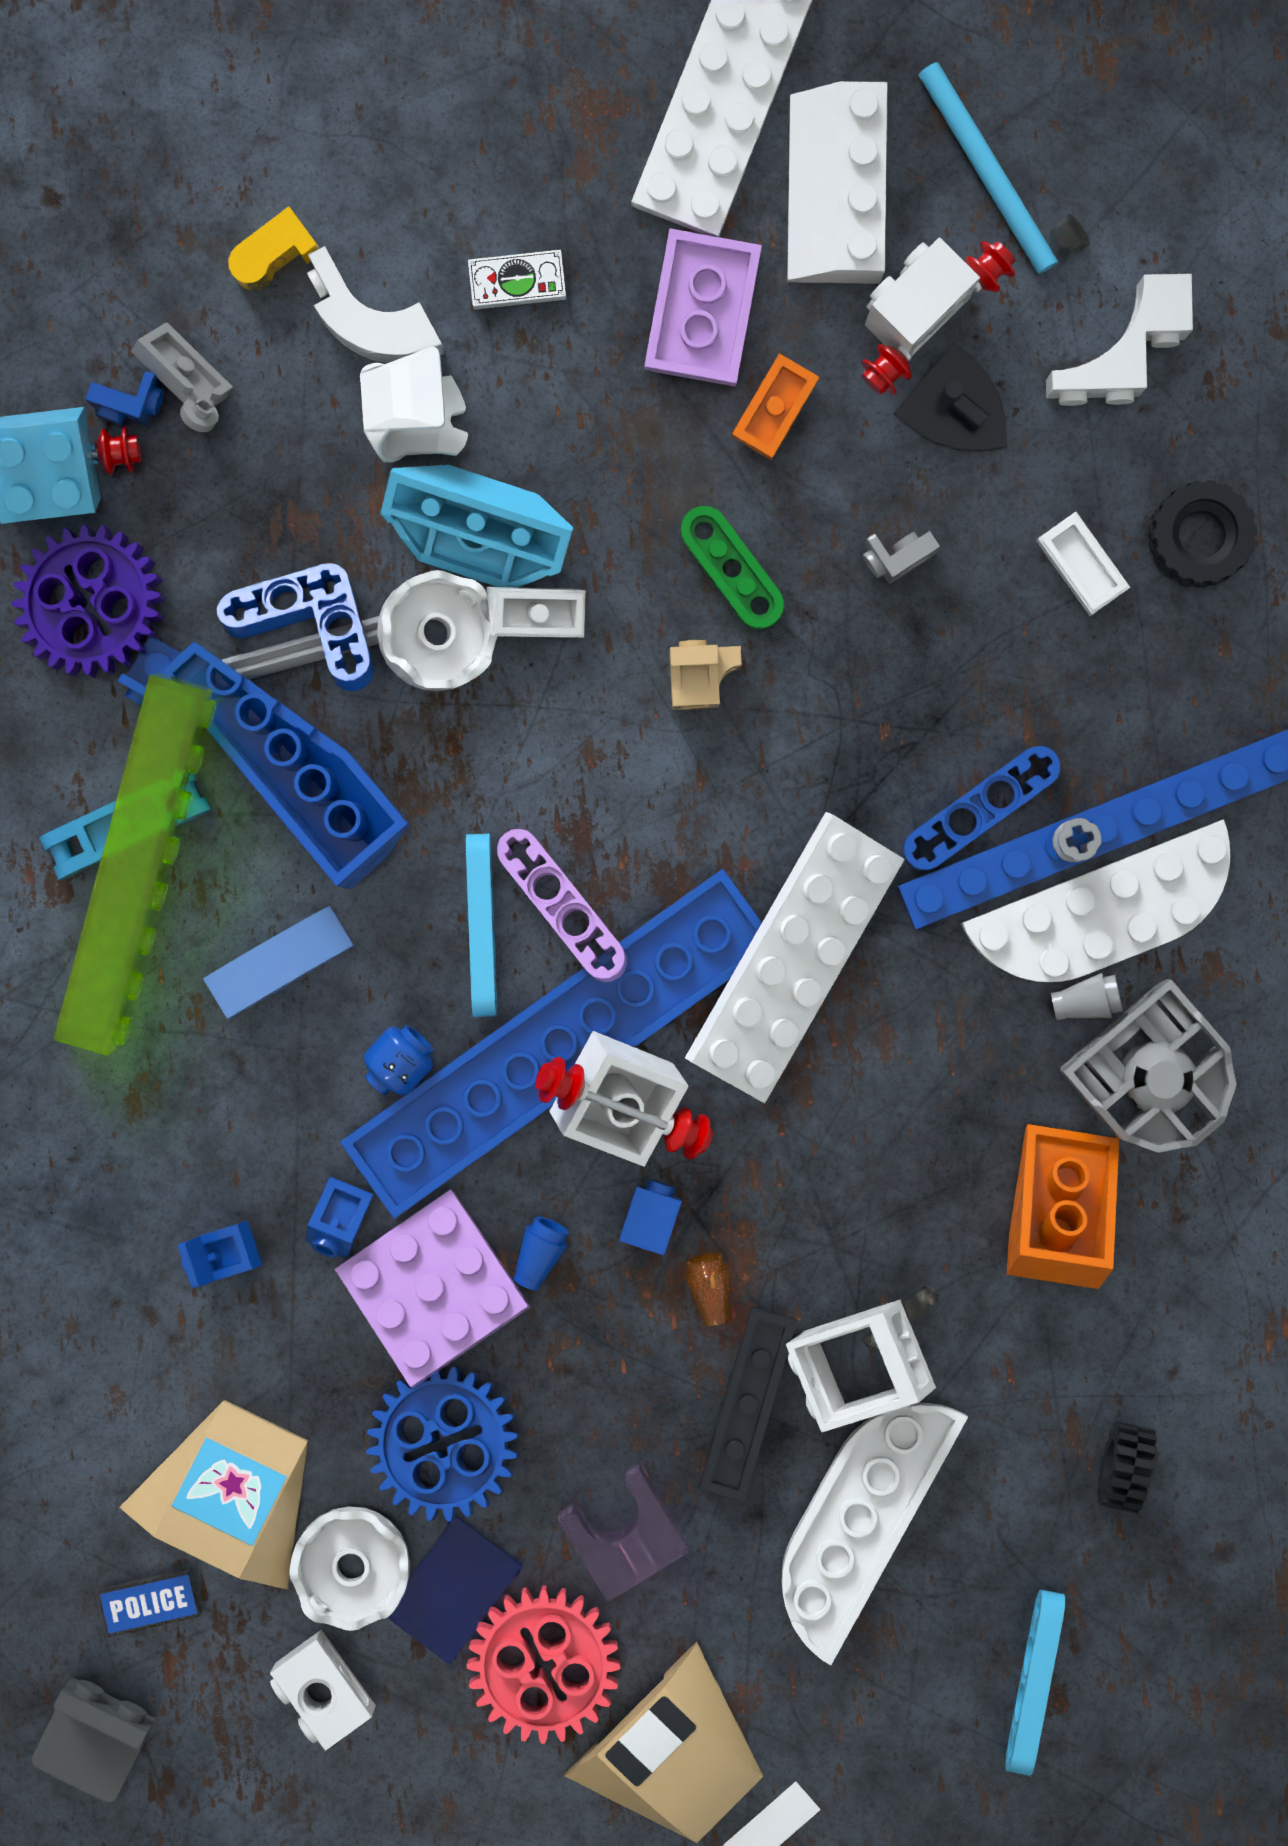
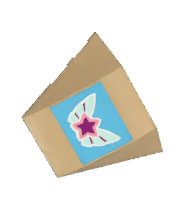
M224 1400L119 1508L153 1537L239 1579L288 1590L308 1440Z

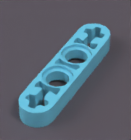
M490 833L466 834L473 1017L497 1016V981Z
M1039 1590L1036 1597L1006 1751L1005 1768L1007 1772L1031 1776L1035 1767L1064 1618V1594Z

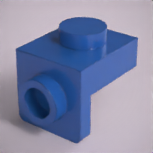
M145 371L136 397L91 382L85 400L94 409H97L95 416L102 420L122 426L124 419L147 426L150 415L156 417L161 409L164 390L160 389L161 381L157 376Z
M248 1220L200 1235L178 1245L182 1268L187 1274L193 1289L262 1265Z

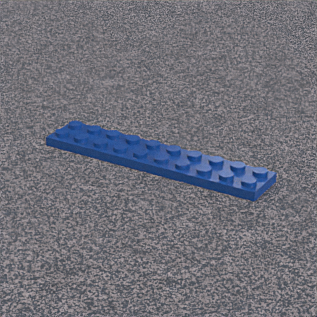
M721 869L619 942L627 955V966L620 978L612 982H602L593 978L585 968L581 969L417 1086L409 1094L403 1096L340 1141V1144L395 1219L553 1106L557 1097H554L548 1103H543L539 1099V1090L535 1087L537 1074L543 1064L550 1063L556 1057H561L565 1061V1070H569L575 1065L592 1031L636 1047L727 982L733 975L762 922L724 869ZM613 950L599 956L594 968L598 969L603 966L608 971L615 966L612 958L617 952Z

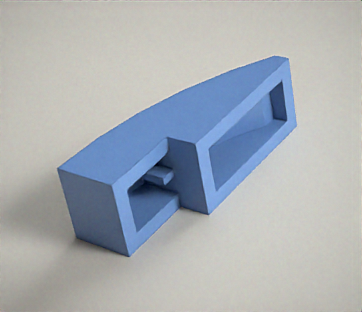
M328 906L204 977L203 980L226 1018L233 1019L355 945L332 907Z

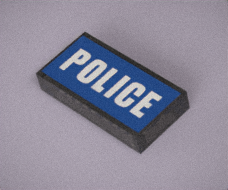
M192 1567L102 1587L98 1590L107 1637L200 1617L202 1614Z

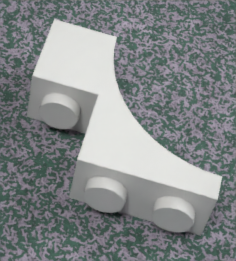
M1192 274L1144 275L1136 286V301L1131 321L1119 342L1109 351L1089 363L1070 369L1052 371L1046 379V399L1059 398V404L1065 406L1086 404L1087 398L1106 397V403L1112 405L1133 403L1134 397H1139L1147 388L1146 341H1151V346L1155 348L1175 347L1180 345V340H1185L1193 331Z

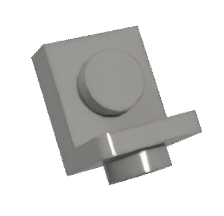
M930 531L921 537L912 532L891 547L895 554L890 556L876 534H873L865 541L864 546L868 552L863 554V558L876 578L883 575L887 582L891 584L936 555L940 546Z

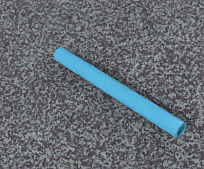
M935 62L929 65L918 76L1037 274L1040 275L1055 266L1058 260L940 64Z

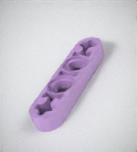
M513 829L506 832L500 838L497 845V856L506 870L593 978L602 982H612L620 978L627 966V955L620 943L530 832L523 829ZM516 841L522 846L529 842L531 845L526 849L528 856L536 866H538L542 859L546 861V864L534 868L529 873L520 859L514 858L509 861L508 858L513 854L510 846ZM529 873L527 878L522 880L521 875ZM545 875L556 876L560 881L561 888L559 893L550 900L540 899L535 893L537 881ZM573 911H582L589 917L588 929L579 936L568 935L564 930L563 923L565 917ZM600 930L604 935L595 940L606 953L613 950L617 952L612 958L615 966L609 971L603 966L598 969L594 968L598 958L588 945L583 952L578 950L579 946L591 942Z

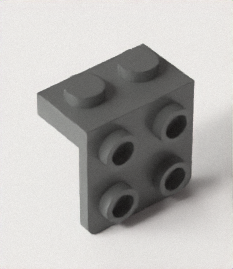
M72 1677L61 1690L53 1706L55 1711L32 1756V1764L35 1768L104 1802L111 1803L118 1797L156 1718L148 1715L137 1704L129 1701H120L105 1694L102 1688L92 1682L77 1680Z

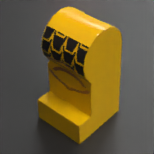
M288 206L231 251L228 259L229 269L237 283L244 289L260 291L272 282L276 271L299 254L306 264H309L311 260L308 255L318 250L319 247Z

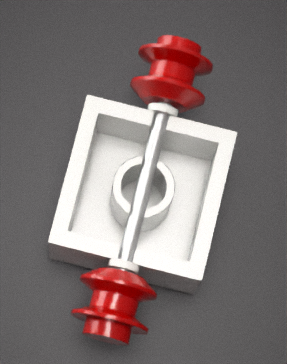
M940 237L930 247L923 242L904 261L906 266L900 272L901 276L896 281L891 276H888L870 295L872 300L867 305L870 311L865 326L884 345L878 344L876 346L879 358L875 362L866 359L861 361L862 366L866 370L861 376L873 391L879 395H882L885 391L895 395L897 392L894 382L899 377L905 380L912 378L908 361L971 298L973 291L979 292L982 289L997 293L1000 291L997 279L1002 274L1010 278L1015 276V271L1012 267L1015 259L1005 246L997 241L992 245L982 241L980 248L983 254L978 259L967 256L964 262Z
M592 1031L575 1065L569 1070H565L564 1059L556 1057L550 1063L543 1064L537 1074L535 1087L539 1090L540 1101L548 1103L554 1097H557L549 1112L563 1136L645 1167L662 1134H664V1144L667 1151L673 1153L682 1147L684 1157L689 1160L704 1153L712 1141L713 1130L710 1127L708 1116L700 1114L692 1120L691 1110L687 1107H682L675 1112L689 1086L672 1062L595 1031Z

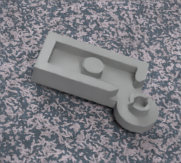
M168 322L139 338L131 352L184 403L180 410L184 423L198 432L211 431L219 418L215 406L227 399L233 386Z

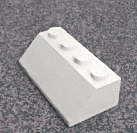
M840 81L790 95L787 282L881 283L885 271L887 82Z

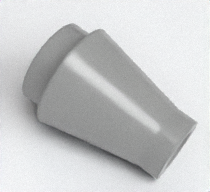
M1100 973L1064 990L1051 993L1057 1020L1066 1018H1112L1113 1013L1123 1012L1115 975L1103 977V973Z

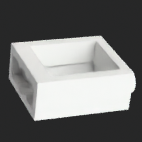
M901 1300L805 1330L786 1344L790 1367L799 1376L806 1393L808 1411L816 1419L821 1432L919 1403L936 1388ZM870 1327L895 1388L845 1404L820 1343Z

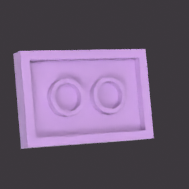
M669 229L644 370L736 387L762 245Z

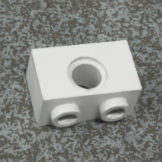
M322 1630L278 1660L270 1672L274 1678L270 1683L275 1694L284 1704L287 1705L291 1702L301 1716L298 1719V1723L305 1736L312 1743L319 1741L325 1751L372 1718L376 1705ZM313 1683H322L330 1689L332 1698L325 1702L315 1701L310 1697L307 1687Z

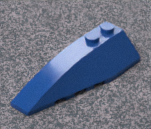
M193 642L159 672L336 886L351 890L387 858L410 824L350 752L197 642Z

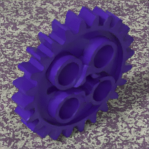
M82 524L79 537H77L73 531L66 527L63 528V542L61 543L49 535L45 537L49 549L45 554L35 548L31 550L33 557L37 561L35 566L21 564L20 568L29 577L27 582H14L13 586L24 592V598L12 601L11 606L24 611L25 614L18 617L14 624L22 629H30L21 640L29 646L38 644L33 655L40 660L50 656L49 667L59 671L65 665L66 673L73 677H77L82 667L85 675L90 678H96L98 665H100L104 672L113 675L115 672V660L130 667L132 663L129 651L134 649L141 654L146 653L145 647L140 642L143 636L156 639L157 634L148 626L150 621H162L164 619V616L153 610V605L166 601V597L159 592L153 591L152 588L161 584L163 579L156 573H148L156 564L155 561L148 556L140 558L144 548L137 542L128 545L129 537L119 531L112 538L111 530L101 525L96 535H94L92 528ZM103 559L104 570L102 574L95 579H89L88 570L91 564L96 560ZM68 567H73L80 586L93 594L90 602L101 618L108 624L111 630L109 636L104 635L97 616L84 608L88 604L87 600L69 578L66 572ZM64 585L65 595L59 603L51 605L50 594L56 586ZM121 598H127L128 608L126 613L121 617L113 618L112 607L114 603ZM87 623L89 626L87 638L83 642L75 644L73 641L75 629L79 625Z

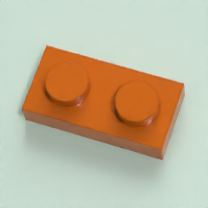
M779 353L731 437L772 461L820 377Z

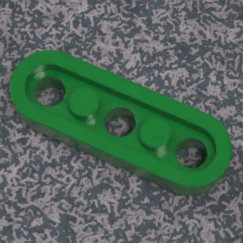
M698 506L690 510L683 518L681 524V538L686 548L743 624L755 630H765L775 625L782 615L784 601L782 594L720 511L710 506ZM701 524L709 525L713 530V535L707 540L699 539L695 534L697 526ZM730 561L736 562L741 568L740 574L736 577L726 576L723 572L724 564ZM755 599H763L767 602L769 609L765 614L757 615L751 610V603Z

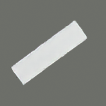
M795 1781L723 1846H780L821 1809Z

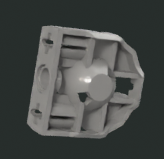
M1166 979L1155 985L1060 1067V1072L1100 1118L1108 1124L1117 1138L1158 1153L1193 1147L1202 1142L1224 1123L1237 1086L1229 1045L1171 979ZM1141 1029L1151 1041L1143 1042L1132 1048L1121 1062L1113 1051L1126 1043ZM1202 1029L1212 1039L1215 1046L1193 1063L1180 1046ZM1084 1063H1086V1065L1092 1070V1072L1098 1077V1079L1104 1084V1086L1109 1091H1107L1102 1086V1084L1096 1079V1077L1090 1072V1070L1084 1065ZM1136 1067L1146 1070L1145 1086L1135 1088L1134 1074ZM1127 1093L1129 1099L1133 1098L1138 1104L1136 1107L1140 1110L1120 1126L1107 1109ZM1191 1099L1211 1119L1202 1130H1198L1193 1135L1174 1114L1189 1103Z

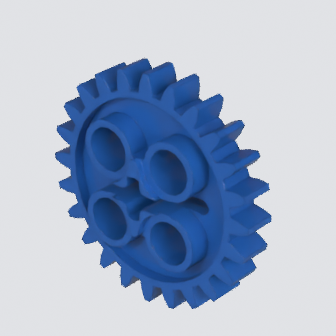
M452 1367L447 1379H444L443 1372L440 1369L430 1376L429 1381L426 1379L414 1388L410 1387L406 1381L398 1380L396 1384L401 1395L397 1397L390 1393H384L382 1397L390 1408L388 1411L374 1410L372 1413L376 1419L382 1422L381 1428L367 1430L368 1435L379 1439V1445L367 1449L366 1454L380 1456L381 1462L371 1468L370 1471L371 1473L385 1472L387 1478L382 1482L379 1489L383 1491L394 1487L397 1490L392 1501L394 1505H399L406 1499L410 1500L408 1514L411 1516L416 1515L424 1506L426 1507L427 1521L435 1520L439 1510L442 1509L446 1521L449 1522L455 1520L456 1508L459 1506L465 1517H470L474 1515L472 1501L475 1500L483 1508L489 1507L491 1504L486 1492L489 1490L496 1494H503L505 1490L497 1480L498 1477H513L515 1474L505 1465L506 1459L520 1457V1453L508 1448V1442L520 1438V1433L507 1431L506 1425L512 1422L516 1415L501 1414L500 1409L508 1399L506 1396L495 1398L494 1400L489 1397L494 1388L492 1382L477 1388L478 1373L471 1372L464 1381H461L460 1367ZM455 1399L461 1400L466 1405L468 1411L466 1421L460 1426L453 1425L448 1420L446 1413L448 1405ZM411 1416L421 1420L424 1427L423 1437L417 1443L407 1440L403 1432L404 1423ZM477 1425L482 1427L481 1434L448 1446V1456L445 1451H436L410 1462L405 1460L406 1453L439 1441V1432L442 1436H451ZM470 1444L479 1446L484 1453V1463L477 1471L470 1470L463 1462V1452ZM426 1461L433 1462L440 1470V1480L433 1488L425 1486L420 1480V1468Z

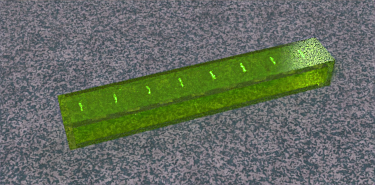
M161 673L149 675L54 1041L107 1056L117 1049L118 1044L123 1046L126 1044L132 1025V1018L126 1017L130 999L134 1001L138 999L144 980V974L138 972L142 955L149 956L155 940L156 929L150 927L154 909L161 911L167 895L168 884L162 882L166 864L171 866L174 864L179 850L180 838L174 837L178 819H186L191 805L192 793L186 791L190 773L197 775L204 756V747L198 746L202 728H210L216 711L217 702L210 700L213 688Z

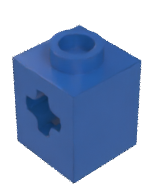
M648 1179L646 1186L636 1184L619 1241L664 1255L682 1202L680 1197L673 1195L675 1187L652 1179Z

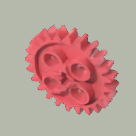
M542 1585L539 1598L533 1599L526 1587L522 1590L521 1603L517 1604L512 1597L506 1595L504 1597V1607L506 1610L504 1613L493 1606L489 1609L488 1615L493 1625L484 1622L478 1623L476 1630L485 1640L475 1639L470 1642L469 1649L480 1656L468 1659L467 1669L480 1672V1674L470 1679L469 1688H483L484 1691L478 1696L476 1705L480 1707L491 1703L493 1707L488 1715V1721L493 1722L503 1716L506 1719L503 1733L508 1734L517 1725L521 1727V1741L525 1742L531 1731L534 1730L538 1731L541 1744H545L548 1731L555 1730L557 1737L563 1742L565 1741L567 1726L571 1725L578 1734H582L584 1728L582 1718L584 1716L595 1723L599 1720V1713L595 1704L604 1707L610 1706L611 1698L603 1689H617L618 1680L607 1674V1672L619 1670L620 1660L607 1657V1655L618 1649V1641L603 1639L611 1631V1624L607 1622L596 1626L595 1621L599 1615V1608L595 1607L584 1613L582 1611L584 1596L580 1595L570 1604L566 1602V1588H562L556 1599H552L549 1597L547 1586ZM556 1622L564 1628L566 1634L559 1641L549 1642L541 1636L540 1628L545 1623ZM522 1628L529 1629L544 1661L553 1659L551 1674L560 1689L566 1694V1700L561 1701L558 1699L552 1682L543 1667L534 1669L536 1653L521 1634ZM506 1646H516L523 1652L525 1658L517 1665H508L500 1659L499 1651ZM573 1663L581 1664L588 1670L589 1675L584 1681L574 1683L566 1679L563 1674L564 1668ZM538 1687L544 1690L548 1699L540 1706H531L525 1702L522 1693L528 1688Z

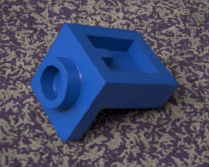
M148 638L144 645L146 653H139L127 676L122 673L118 682L129 688L125 697L149 710L152 704L156 703L166 709L175 691L159 672L181 653L158 639Z
M330 1177L308 1223L305 1240L312 1244L311 1246L315 1251L324 1256L335 1258L340 1255L349 1258L354 1240L372 1202L373 1194Z

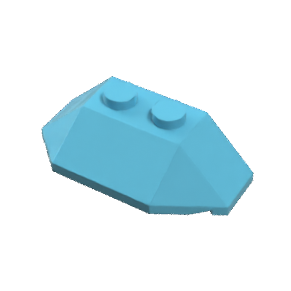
M451 465L393 468L390 472L380 513L388 523L391 522L401 540L420 562L495 587H520L547 575L552 576L560 573L573 532V527L540 495Z

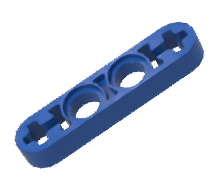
M1034 746L1027 749L915 829L905 838L902 846V853L906 863L919 871L937 867L1039 794L1058 778L1060 761L1057 754L1044 746ZM1033 755L1037 760L1045 757L1050 764L1045 768V773L1048 777L1043 780L1039 775H1036L1023 783L1030 789L1027 794L1023 795L1019 782L1008 774V771L1011 768H1015L1016 774L1019 776L1031 767V763L1028 760L1030 756ZM1001 781L1007 783L1013 791V799L1005 808H996L988 801L987 791L994 782ZM966 809L973 814L975 826L970 834L960 836L951 830L949 818L954 810ZM939 822L944 836L953 842L954 846L947 850L945 841L932 849L931 852L934 859L931 862H928L924 857L916 860L912 854L917 848L914 840L920 837L925 842L939 834L936 830L932 829V825Z

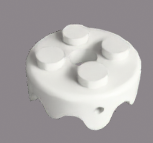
M435 570L415 576L396 588L383 604L378 618L377 629L380 651L391 670L409 685L428 691L454 689L483 673L492 661L491 657L498 637L491 636L486 600L487 593L483 586L475 580L459 577L446 571ZM437 620L445 626L447 638L443 645H433L427 641L424 635V626L427 621Z
M348 1506L337 1508L320 1515L306 1528L299 1538L290 1564V1579L299 1596L304 1614L314 1622L329 1624L348 1631L358 1630L377 1620L390 1616L405 1592L410 1574L409 1551L401 1532L390 1520L380 1513L363 1507ZM346 1554L359 1556L364 1562V1573L357 1578L344 1576L338 1567L339 1559Z

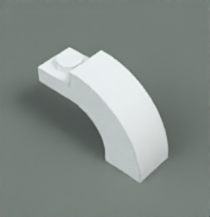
M325 246L308 255L315 268L307 272L320 298L327 294L330 296L315 304L314 307L324 325L343 345L363 357L383 363L393 362L430 347L437 348L440 355L445 353L442 343L420 302L396 312H381L368 308L350 293Z

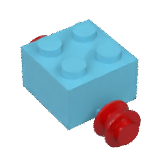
M85 407L0 417V523L95 513L101 500L95 464L99 463L109 476L113 475L116 465L125 464L130 473H134V463L142 462L138 434L130 435L128 427L123 426L120 436L111 437L107 429L103 428L96 444H91Z

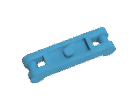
M189 767L39 837L44 850H50L55 860L56 866L53 869L58 880L70 878L84 869L210 812L212 809L207 798H201L194 784L198 779L193 768ZM178 791L184 805L171 811L165 796ZM78 837L84 852L73 857L67 842Z

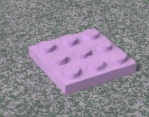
M451 1189L335 1268L340 1279L412 1388L425 1381L530 1308V1305L456 1193Z

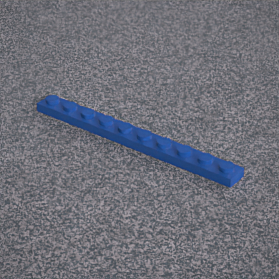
M1288 729L897 886L914 930L1287 781ZM1084 818L1098 827L1101 833V845L1098 847L1096 854L1087 860L1080 862L1062 860L1053 848L1052 838L1055 830L1067 821ZM1072 828L1073 835L1066 838V843L1068 847H1077L1079 853H1081L1080 846L1087 843V837L1085 833L1077 834L1075 828Z

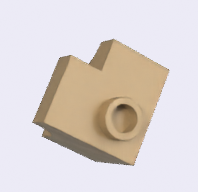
M687 640L678 642L679 647H670L672 710L719 708L720 682L728 673L740 670L742 665L741 646L718 647V645H707L706 640Z

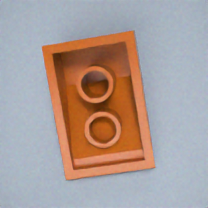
M1027 1124L1009 1230L1007 1275L1095 1289L1101 1287L1113 1271L1119 1138Z

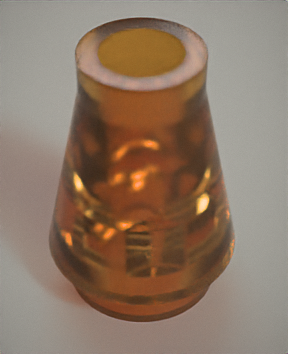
M715 1252L689 1258L686 1260L687 1270L683 1275L701 1313L703 1325L715 1326L728 1322L731 1319L729 1313V1264L724 1262L721 1253Z

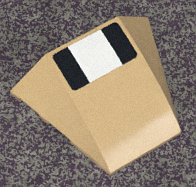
M696 1641L664 1673V1679L601 1742L597 1740L564 1773V1776L698 1843L761 1780L763 1773Z

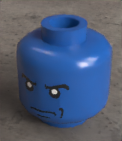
M405 1025L403 1029L390 1026L366 1050L363 1056L364 1063L369 1070L365 1078L373 1088L383 1095H386L389 1091L399 1095H407L431 1071L433 1060L430 1054L434 1049L411 1026Z

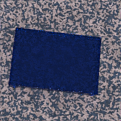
M456 1515L455 1520L448 1522L447 1528L409 1577L405 1592L398 1606L387 1618L446 1663L450 1664L457 1658L458 1652L475 1631L478 1623L484 1619L489 1609L496 1603L513 1578L520 1574L523 1564Z

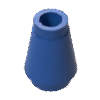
M535 1217L532 1225H527L525 1228L513 1280L527 1289L539 1290L542 1282H544L569 1246V1243L566 1241L569 1235L568 1229L548 1218Z

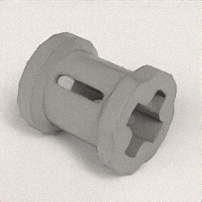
M1084 818L1072 819L1061 824L1055 830L1052 838L1053 848L1062 860L1068 862L1087 860L1096 854L1098 847L1101 845V833L1095 824L1090 823ZM1072 828H1075L1077 834L1085 833L1087 837V843L1080 846L1081 853H1079L1077 847H1068L1066 843V838L1073 835Z

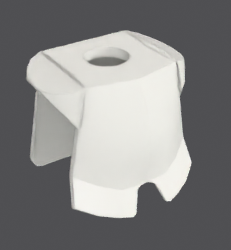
M430 347L385 365L372 363L362 368L360 382L364 433L384 463L398 461L406 455L445 454L457 456L466 444L468 433L454 428L450 420L453 416L464 414L466 406L451 375L442 377L440 352L437 348Z

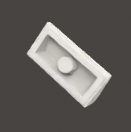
M487 587L491 636L584 638L586 590L573 588Z

